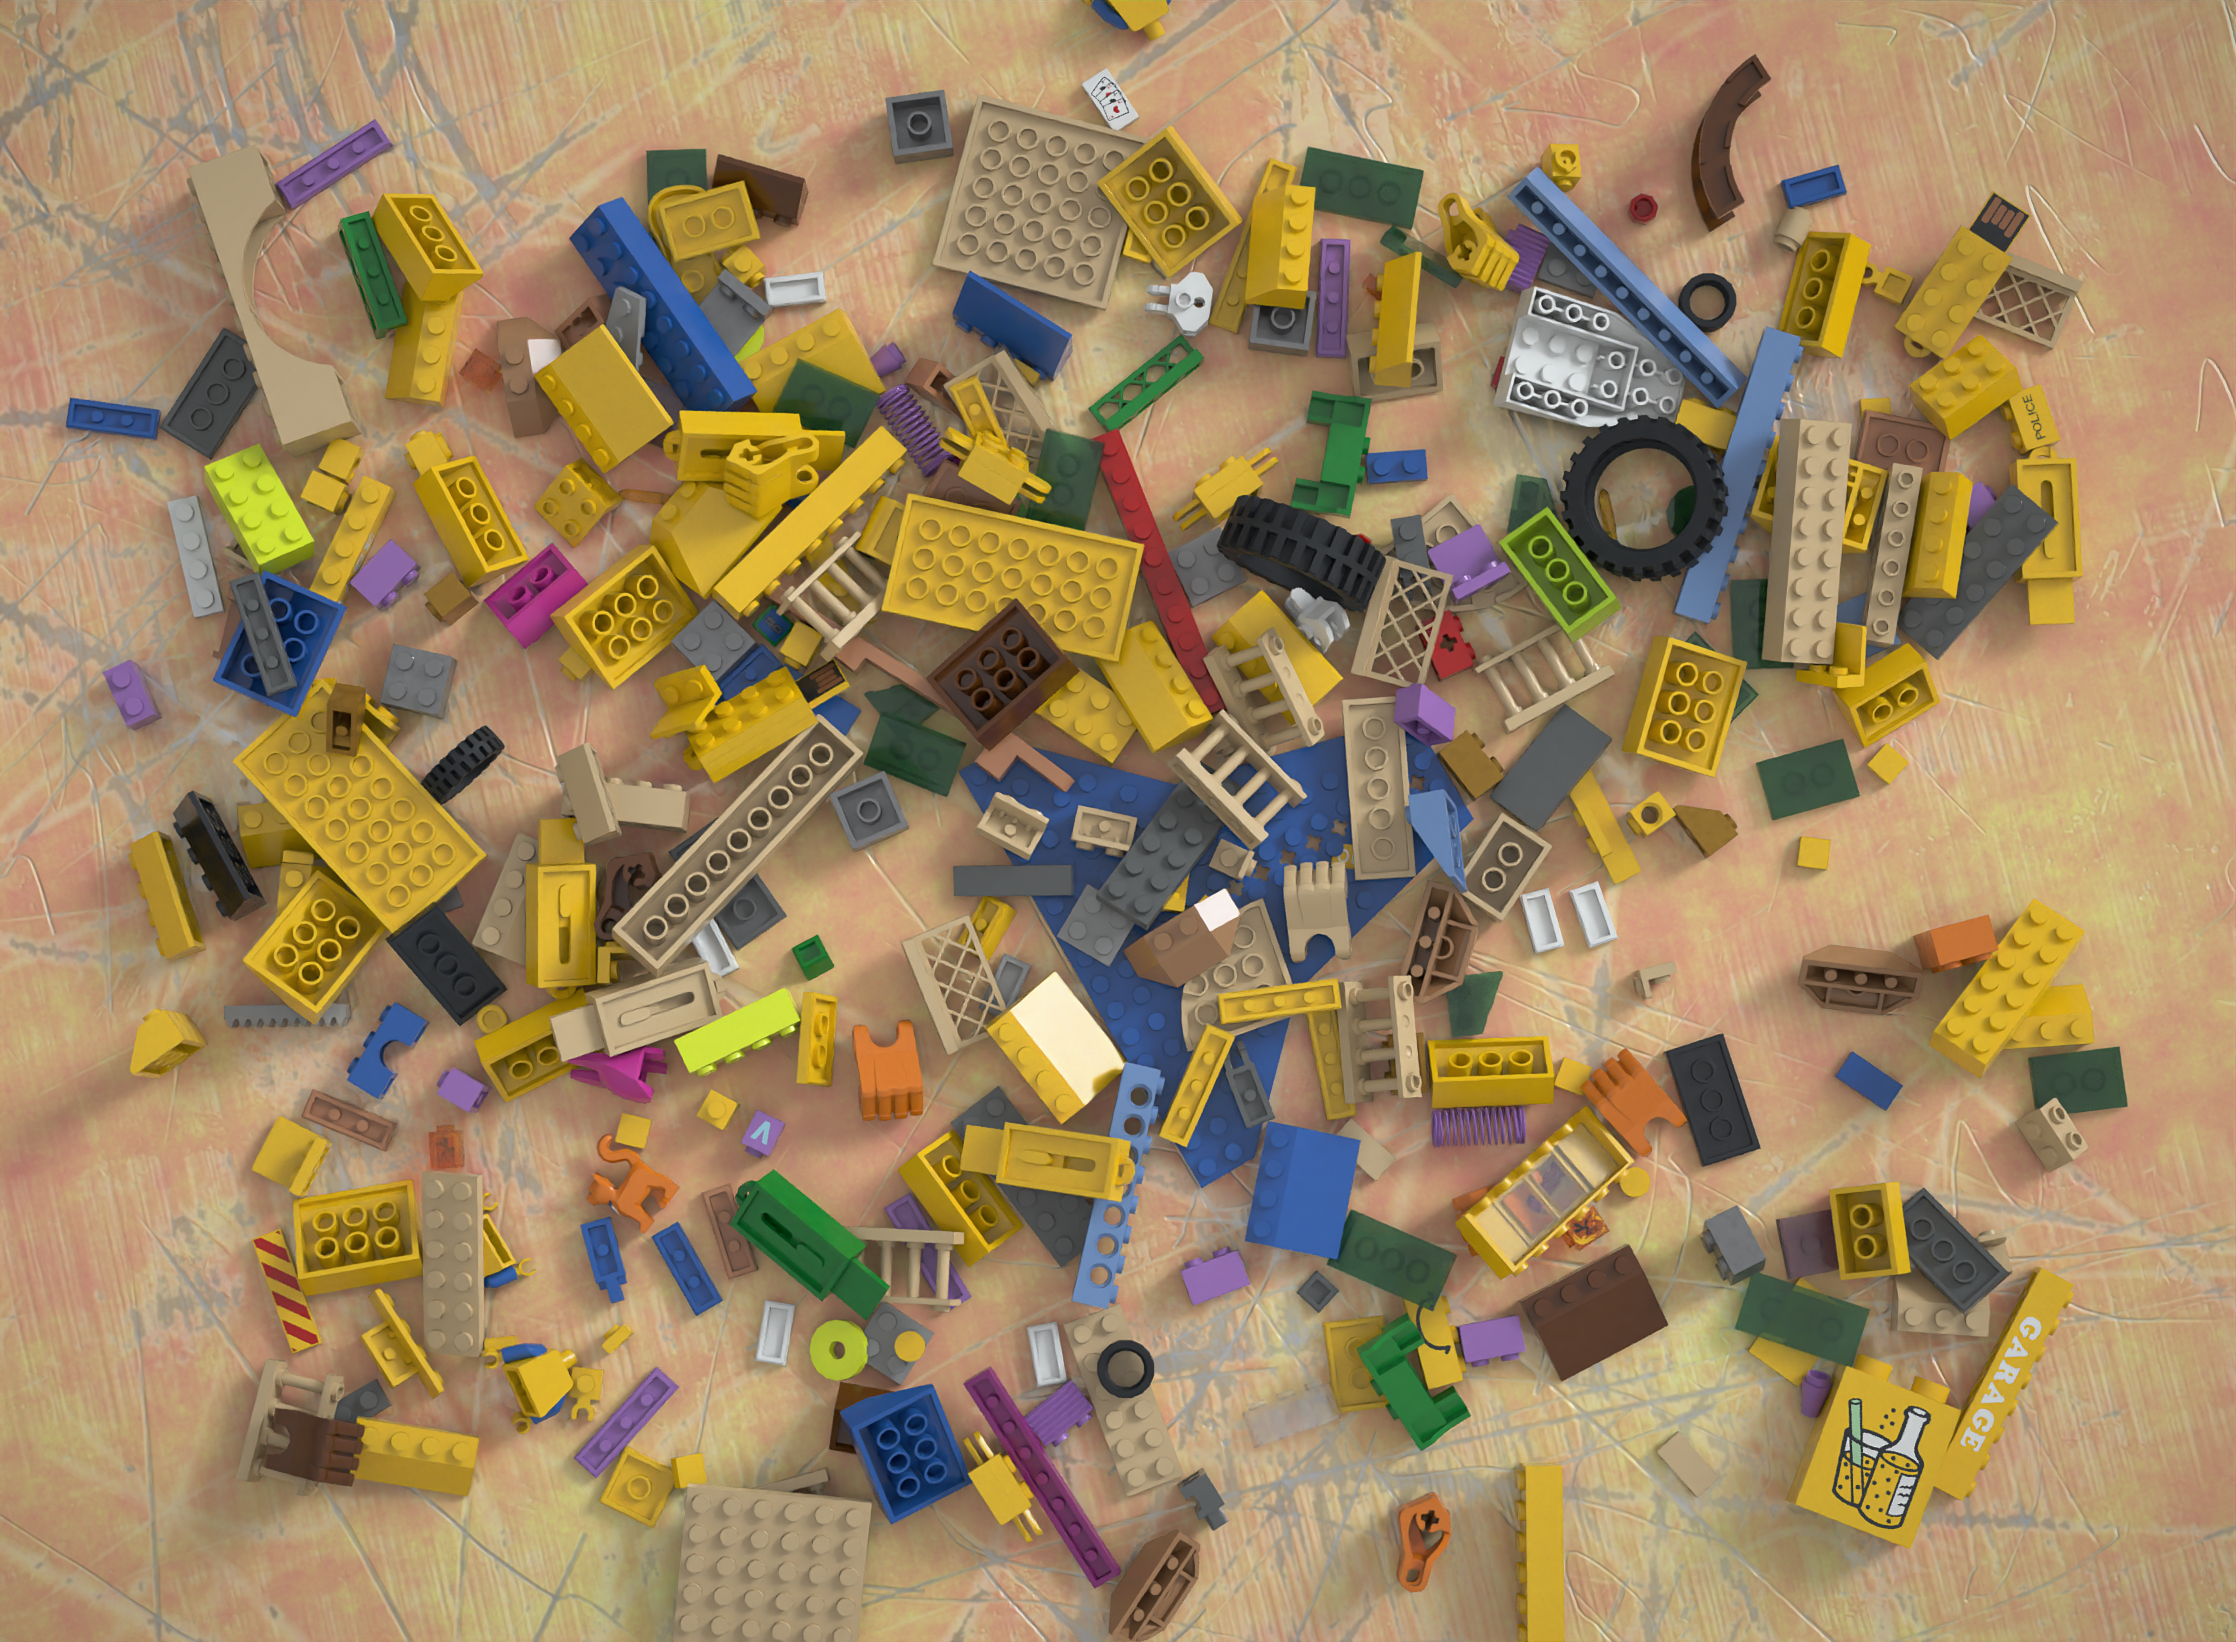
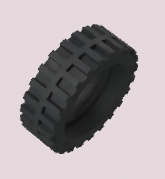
M1638 415V419L1629 420L1627 417L1617 419L1618 424L1611 427L1604 424L1598 428L1601 432L1593 439L1587 436L1582 441L1586 446L1579 454L1574 452L1570 460L1573 462L1570 472L1564 471L1562 479L1566 482L1565 491H1560V500L1564 503L1565 511L1561 513L1563 521L1569 526L1570 530L1568 533L1570 537L1578 544L1579 549L1584 555L1601 568L1620 578L1623 576L1632 581L1641 582V579H1650L1652 582L1662 581L1661 577L1671 575L1676 577L1680 575V570L1688 565L1693 568L1699 563L1697 558L1704 551L1708 554L1712 550L1711 542L1715 535H1721L1723 527L1720 524L1723 516L1727 517L1728 507L1725 505V496H1729L1728 487L1724 484L1723 476L1725 474L1722 467L1716 461V456L1685 426L1680 423H1672L1664 417L1658 416V419H1653L1648 415ZM1636 449H1657L1677 458L1688 470L1695 490L1694 509L1685 528L1668 543L1650 549L1626 547L1614 541L1604 531L1598 521L1594 504L1596 486L1603 471L1619 456Z
M1254 495L1237 497L1216 545L1218 551L1224 554L1228 560L1234 561L1239 567L1249 570L1250 573L1260 576L1272 584L1279 585L1290 592L1292 589L1302 588L1315 600L1321 596L1324 600L1337 602L1343 609L1353 612L1366 610L1386 564V558L1380 551L1375 550L1373 545L1364 542L1357 535L1350 534L1346 529L1335 526L1325 519L1310 515L1301 509L1298 510L1290 505L1274 502L1271 499H1261Z

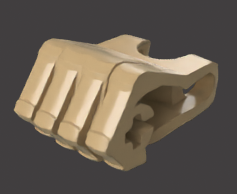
M1320 861L1316 862V869H1313V863L1305 862L1300 864L1299 871H1297V866L1295 865L1285 866L1284 903L1292 961L1294 963H1302L1306 959L1307 943L1316 934L1327 935L1333 941L1335 954L1339 959H1350L1352 945L1346 905L1348 880L1345 862L1332 863V868H1329V862Z

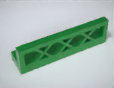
M367 211L340 219L337 230L376 340L384 338L388 330L406 326L408 321L370 213Z
M1180 335L1089 407L1088 410L1107 433L1115 429L1121 430L1204 363V357L1197 349L1194 350L1185 338ZM1178 345H1181L1188 353V356L1178 364L1169 363L1170 352ZM1167 355L1166 362H1158ZM1152 366L1165 367V374L1157 381H1146L1147 370ZM1143 374V381L1136 380ZM1128 385L1142 386V393L1132 401L1123 400L1124 389ZM1120 393V399H1112ZM1106 403L1119 404L1118 412L1108 420H1105L1098 411Z

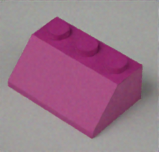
M551 543L483 601L523 648L526 649L532 643L538 641L541 635L555 624L550 615L586 587L588 583L558 548Z

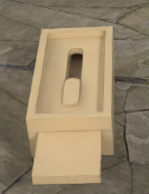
M694 957L668 966L657 978L651 972L585 993L587 1005L548 1017L560 1061L563 1062L599 1049L611 1057L716 1021L723 1017L719 1001L726 993L725 982L720 975L711 972L708 961L700 957Z

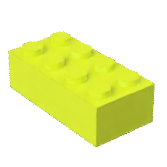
M259 443L204 466V482L254 572H259L260 576L264 570L275 574L314 557V539Z
M782 988L674 1041L689 1073L692 1075L698 1074L699 1077L703 1078L718 1070L716 1065L724 1061L730 1065L745 1058L744 1052L751 1048L757 1052L772 1045L771 1039L780 1034L781 1037L787 1038L799 1032L798 1026L801 1025V1016L789 990Z

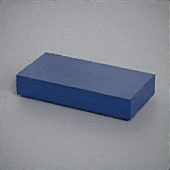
M1839 165L1780 182L1788 209H1794L1795 206L1805 207L1840 197L1847 193Z
M1853 1051L1834 1076L1884 1111L1888 1109L1903 1085Z

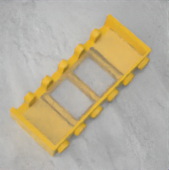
M1586 1105L1559 1127L1454 1224L1500 1280L1510 1274L1517 1277L1529 1266L1526 1262L1527 1259L1532 1255L1536 1259L1549 1248L1546 1242L1552 1236L1555 1240L1558 1239L1569 1229L1567 1223L1572 1218L1577 1221L1590 1210L1586 1206L1590 1201L1594 1200L1597 1203L1609 1192L1607 1186L1612 1181L1617 1184L1629 1174L1626 1168L1634 1160Z

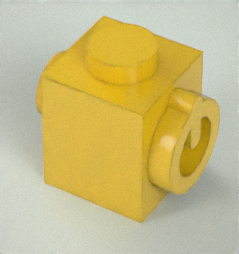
M1550 143L1541 156L1542 171L1562 192L1573 190L1582 177L1578 144Z
M741 244L732 246L720 260L724 269L728 270L748 288L751 287L753 289L764 280V275L767 273L765 265L745 244L742 246Z
M422 430L413 434L409 438L410 442L405 444L408 453L404 454L411 469L417 468L420 475H423L431 467L448 463L449 459L454 457L441 432L434 434L432 430L429 432Z

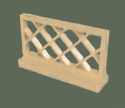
M2007 251L2006 254L2013 259L2004 272L2008 273L2012 285L1998 291L1994 286L1992 289L1993 293L1986 297V299L1995 297L2000 313L1989 317L1983 314L1980 307L1973 318L2054 349L2083 281ZM2014 276H2017L2024 280L2016 283ZM2029 281L2036 285L2040 296L2024 302L2018 285ZM2042 287L2047 288V289L2052 290V291H2049V292H2047V293L2044 294V292H2043V290H2042ZM2014 288L2020 304L2005 310L1998 294ZM2056 292L2067 296L2063 309L2052 313L2046 296ZM2042 299L2048 315L2032 321L2026 305ZM2022 307L2028 324L2017 328L2010 324L2006 313ZM2060 314L2056 323L2054 316ZM2003 316L2005 323L1995 318ZM2050 318L2054 328L2050 341L2038 336L2034 324ZM2030 327L2032 333L2024 331L2023 329Z
M1005 345L943 384L956 405L949 386L969 378V376L976 372L979 379L981 369L993 363L999 372L997 383L979 381L983 386L995 388L992 404H990L992 410L1011 414L1008 429L1001 428L1002 432L1006 434L1007 443L1009 436L1012 435L1027 439L1024 449L1026 455L1030 440L1043 442L1048 450V453L1040 458L1026 457L1028 461H1032L1029 464V472L1055 456H1060L1068 451V445ZM1001 377L1007 386L1000 385ZM999 389L1013 394L1015 399L1012 409L995 405ZM1017 402L1023 412L1016 410ZM1014 414L1028 418L1030 421L1028 434L1011 430ZM1033 428L1035 429L1038 436L1032 435Z
M1384 556L1386 564L1369 602L1350 673L1360 676L1364 675L1402 687H1409L1415 683L1406 681L1400 669L1415 662L1420 671L1417 683L1424 685L1454 575L1401 561L1390 556ZM1400 568L1412 570L1418 582L1403 590L1398 581ZM1419 573H1423L1428 576L1421 579ZM1432 577L1444 579L1445 583L1442 593L1432 598L1424 582ZM1420 585L1428 601L1413 608L1406 592ZM1396 586L1399 593L1393 595ZM1402 596L1410 611L1395 619L1390 610V604L1392 600ZM1440 598V602L1437 607L1434 601ZM1431 604L1436 613L1435 620L1424 627L1416 611ZM1412 614L1420 630L1405 637L1398 621ZM1388 615L1391 619V622L1385 624ZM1394 625L1402 640L1387 647L1382 639L1383 630ZM1432 627V631L1429 636L1426 630ZM1423 633L1428 642L1427 649L1416 656L1408 640ZM1404 643L1412 659L1398 666L1390 650ZM1379 645H1381L1383 651L1377 653ZM1386 653L1394 669L1385 674L1372 671L1375 659ZM1424 656V660L1421 665L1418 659ZM1396 672L1399 678H1395L1389 675Z
M964 915L919 935L900 941L945 1053L947 1055L952 1054L965 1046L989 1037L990 1034L987 1031L979 1033L981 1026L984 1027L986 1025L983 1021L989 1006L1003 1012L1006 1009V1005L969 915ZM965 923L969 932L965 945L949 940L953 927ZM947 930L945 938L940 935H937ZM931 936L943 940L937 957L925 953L920 941ZM971 940L976 950L968 947ZM947 943L963 949L956 965L940 959ZM966 951L978 955L980 959L976 974L960 967ZM927 957L932 960H935L932 968L929 964ZM939 962L954 968L948 985L936 981L934 976ZM982 968L984 969L987 978L980 976ZM958 970L974 976L968 993L952 987ZM978 979L988 982L991 986L992 991L987 1001L971 995ZM939 986L946 988L944 995H942ZM950 990L966 996L959 1013L948 1009L945 1003ZM994 996L998 1006L991 1003ZM970 998L985 1004L979 1021L963 1015ZM950 1013L958 1016L955 1024L952 1020ZM961 1018L977 1024L973 1036L962 1041L957 1032Z

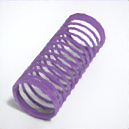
M900 384L882 395L876 401L875 406H877V409H881L880 414H885L884 419L888 420V425H892L891 430L896 431L895 436H900L899 441L903 442V446L907 447V452L911 453L910 458H915L914 463L918 464V469H922L921 474L924 475L923 477H930L936 473L944 457L952 461L955 459V455L948 451L942 452L944 449L938 444L940 439L936 440L940 433L930 436L936 431V427L927 430L933 422L924 424L929 419V416L921 418L925 411L918 412L921 409V405L913 407L918 400L910 401L914 394L906 396L910 392L909 386L907 384ZM894 404L888 411L883 412L886 407ZM900 408V409H899L898 411H896L892 416L887 417V415H888L890 412H893V411H895L896 409ZM903 414L895 422L890 423L893 418ZM906 420L900 427L894 428L898 423ZM912 424V425H911L910 427H908L903 433L898 434V432H899L901 429H903V428L907 427L908 425ZM915 430V431H914L912 434H910L907 438L902 439V437H903L905 434L910 433L911 431ZM918 436L912 443L905 445L908 440ZM924 440L915 449L909 450L913 445ZM927 446V447H926L924 450H922L918 455L913 456V454H914L916 451H918V450L922 449L923 447ZM933 450L924 459L917 461L920 456ZM936 456L927 465L920 467L925 461Z
M1498 1106L1496 1111L1493 1107H1490L1489 1112L1484 1107L1482 1113L1479 1107L1476 1108L1475 1112L1472 1107L1468 1112L1466 1108H1463L1462 1112L1457 1108L1455 1114L1453 1109L1450 1108L1448 1115L1445 1109L1442 1110L1441 1114L1438 1109H1433V1145L1435 1148H1439L1440 1145L1441 1147L1444 1146L1443 1119L1445 1115L1447 1146H1451L1450 1116H1452L1454 1146H1457L1458 1114L1461 1146H1464V1112L1467 1124L1468 1146L1471 1145V1113L1474 1125L1475 1146L1478 1145V1113L1481 1126V1145L1485 1144L1484 1114H1486L1488 1144L1491 1145V1112L1494 1120L1495 1144L1497 1145L1498 1111L1501 1121L1502 1144H1505V1111L1508 1122L1509 1144H1512V1111L1515 1123V1143L1524 1144L1526 1141L1524 1107L1517 1106L1516 1111L1513 1106L1510 1107L1509 1111L1506 1106L1503 1107V1110Z

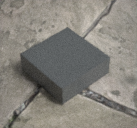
M1316 1270L1296 1293L1320 1313L1339 1290Z

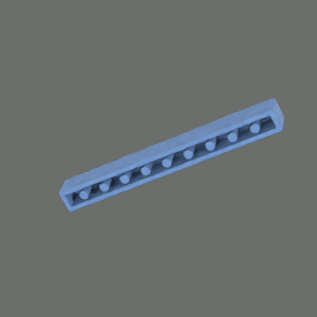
M1538 167L1530 172L1510 192L1507 197L1717 408L1728 400L1747 380V377Z
M1766 327L1763 330L1736 413L1733 432L1720 463L1725 474L1723 476L1724 484L1728 487L1729 496H1725V505L1728 507L1727 517L1723 516L1720 524L1723 527V531L1720 536L1715 535L1712 540V550L1708 554L1704 551L1697 558L1699 562L1693 568L1689 565L1687 566L1672 612L1673 615L1704 625L1709 624L1710 619L1716 620L1721 606V603L1716 602L1719 591L1725 592L1730 575L1726 574L1729 562H1735L1739 546L1735 545L1738 533L1744 534L1748 522V517H1745L1744 514L1747 505H1753L1758 490L1753 488L1756 477L1761 478L1767 461L1762 458L1765 449H1771L1776 432L1771 430L1774 421H1780L1784 411L1785 403H1782L1781 399L1784 391L1789 392L1793 383L1794 375L1790 374L1793 362L1798 364L1802 355L1803 346L1799 345L1801 340L1799 336Z

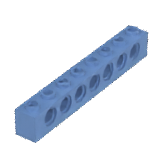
M1124 1062L1108 1137L1131 1142L1130 1149L1134 1152L1135 1174L1133 1181L1128 1184L1126 1192L1123 1193L1121 1202L1096 1198L1093 1200L1071 1298L1073 1302L1108 1309L1109 1303L1115 1304L1119 1286L1113 1285L1116 1273H1122L1125 1256L1120 1255L1122 1243L1128 1244L1132 1226L1127 1225L1129 1213L1135 1214L1138 1203V1196L1133 1195L1136 1184H1142L1145 1167L1140 1166L1142 1154L1148 1155L1152 1137L1147 1136L1149 1124L1155 1125L1158 1107L1153 1106L1155 1095L1162 1094L1165 1077L1160 1076L1161 1070ZM1135 1088H1142L1147 1093V1101L1141 1106L1135 1105L1131 1101L1130 1095ZM1130 1117L1140 1121L1141 1129L1136 1135H1129L1124 1130V1123ZM1109 1207H1116L1121 1213L1120 1221L1114 1225H1110L1104 1220V1212ZM1102 1237H1110L1114 1241V1249L1109 1254H1101L1097 1249V1243ZM1095 1267H1103L1108 1273L1107 1280L1102 1284H1095L1090 1278L1091 1271Z

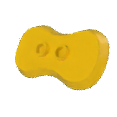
M695 185L671 186L660 190L652 197L647 209V222L661 253L699 306L718 283V276L723 272V268L715 252L674 263L657 205L704 192L705 190Z

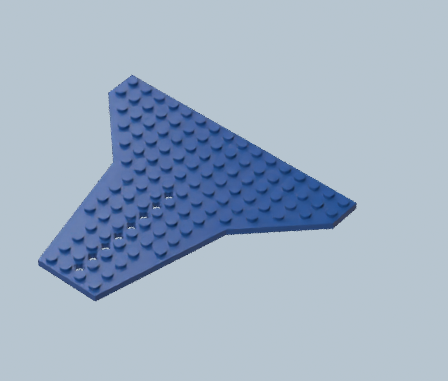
M1405 731L1409 784L1412 782V775H1416L1418 778L1423 777L1425 780L1422 784L1424 789L1421 791L1417 788L1411 789L1409 787L1410 795L1444 789L1457 807L1459 831L1461 832L1474 818L1431 746H1426ZM1344 736L1316 743L1311 747L1306 746L1270 757L1290 778L1296 780L1301 785L1307 797L1294 808L1287 802L1265 824L1264 830L1269 834L1267 838L1252 850L1255 852L1252 859L1257 861L1256 866L1261 865L1262 868H1269L1268 880L1263 882L1261 878L1255 879L1253 875L1257 871L1254 868L1250 878L1245 875L1243 877L1242 883L1244 887L1241 889L1242 895L1238 897L1235 893L1230 895L1238 909L1263 898L1293 984L1308 982L1335 955V947L1333 941L1327 935L1316 934L1307 943L1306 959L1302 963H1294L1292 961L1283 889L1284 867L1289 865L1287 863L1281 864L1279 859L1283 857L1281 852L1286 850L1288 853H1295L1296 857H1294L1293 862L1297 866V871L1300 870V864L1305 862L1313 863V869H1316V862L1327 861L1329 862V868H1332V856L1336 857L1342 854L1344 850L1343 844L1352 845ZM1035 747L1032 748L1062 769L1075 781L1066 793L1054 787L1020 760H1017L1001 783L976 766L975 762L960 770L959 773L983 815L988 809L994 794L999 792L1013 797L1018 803L1029 809L1038 810L1044 817L1049 819L1044 834L1029 860L1005 848L1003 849L1013 865L1073 864L1074 895L1031 897L1128 1063L1161 1070L1160 1076L1165 1077L1162 1094L1155 1095L1153 1106L1158 1107V1114L1163 1121L1194 1052H1187L1181 1023V1003L1185 984L1176 988L1138 977L1123 950L1179 914L1161 911L1147 931L1134 924L1110 967L1061 940L1057 935L1087 884L1099 891L1123 859L1105 854L1106 849L1094 846L1093 851L1076 848V842H1071V835L1078 805L1136 817L1137 823L1132 842L1133 846L1178 784L1160 781ZM1250 763L1238 766L1227 778L1243 787L1257 771ZM1265 781L1243 804V808L1251 817L1255 818L1279 793ZM1333 821L1346 822L1347 827L1344 829L1346 833L1344 836H1341L1339 833H1332L1331 829L1334 828ZM1226 825L1189 873L1184 911L1197 904L1205 894L1210 897L1225 888L1228 890L1231 887L1230 881L1241 882L1209 867L1221 839L1245 850H1250ZM1412 826L1415 871L1417 875L1435 857ZM1309 835H1312L1314 838L1320 837L1322 840L1319 843L1320 849L1318 851H1315L1313 848H1306L1305 844L1308 843L1307 837ZM1346 868L1348 880L1346 905L1351 939L1414 877L1355 881L1354 869ZM1290 1017L1235 1036L1228 1052L1233 1069L1243 1066L1241 1056L1238 1055L1235 1043L1240 1040L1243 1041L1249 1059L1255 1065L1268 1101ZM1224 1065L1219 1072L1187 1147L1175 1143L1201 1188L1254 1158L1263 1125L1262 1123L1246 1129L1225 1076L1226 1070Z

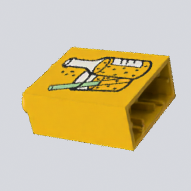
M1858 1353L1853 1368L1840 1364L1835 1366L1830 1380L1832 1388L1819 1416L1815 1420L1785 1501L1911 1549L1961 1410L1945 1404L1950 1388L1919 1376H1915L1910 1390L1888 1382L1893 1366Z

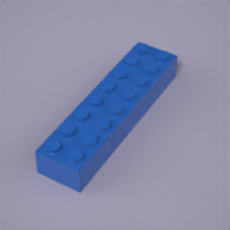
M620 197L598 205L570 236L569 239L611 300H613L616 288L622 286L647 298L644 337L641 338V343L687 410L738 412L757 392L752 382L625 199Z

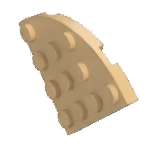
M1452 493L1421 518L1426 551L1428 552L1433 547L1477 525L1476 521ZM1487 536L1500 562H1506L1511 571L1508 577L1457 604H1454L1449 595L1445 611L1450 610L1451 613H1463L1491 607L1516 595L1527 587L1528 583ZM1394 541L1381 551L1383 556L1396 558ZM1427 554L1429 568L1436 570ZM1398 575V581H1399V583L1401 584V586H1402V588H1403L1402 579L1400 580L1399 575ZM1416 577L1410 578L1411 585L1418 582ZM1437 577L1429 579L1432 598L1442 593L1444 587L1442 580ZM1420 585L1413 588L1414 597L1413 601H1410L1413 607L1428 601V599L1424 598ZM1396 586L1393 595L1399 593ZM1402 596L1395 598V600L1406 604ZM1440 598L1434 601L1437 607L1439 605ZM1431 604L1421 608L1425 611L1435 612Z
M1263 898L1239 909L1241 918L1230 956L1184 985L1181 1003V1023L1187 1052L1194 1051L1206 1023L1237 1036L1295 1016L1223 1025L1220 1022L1217 994L1293 984Z

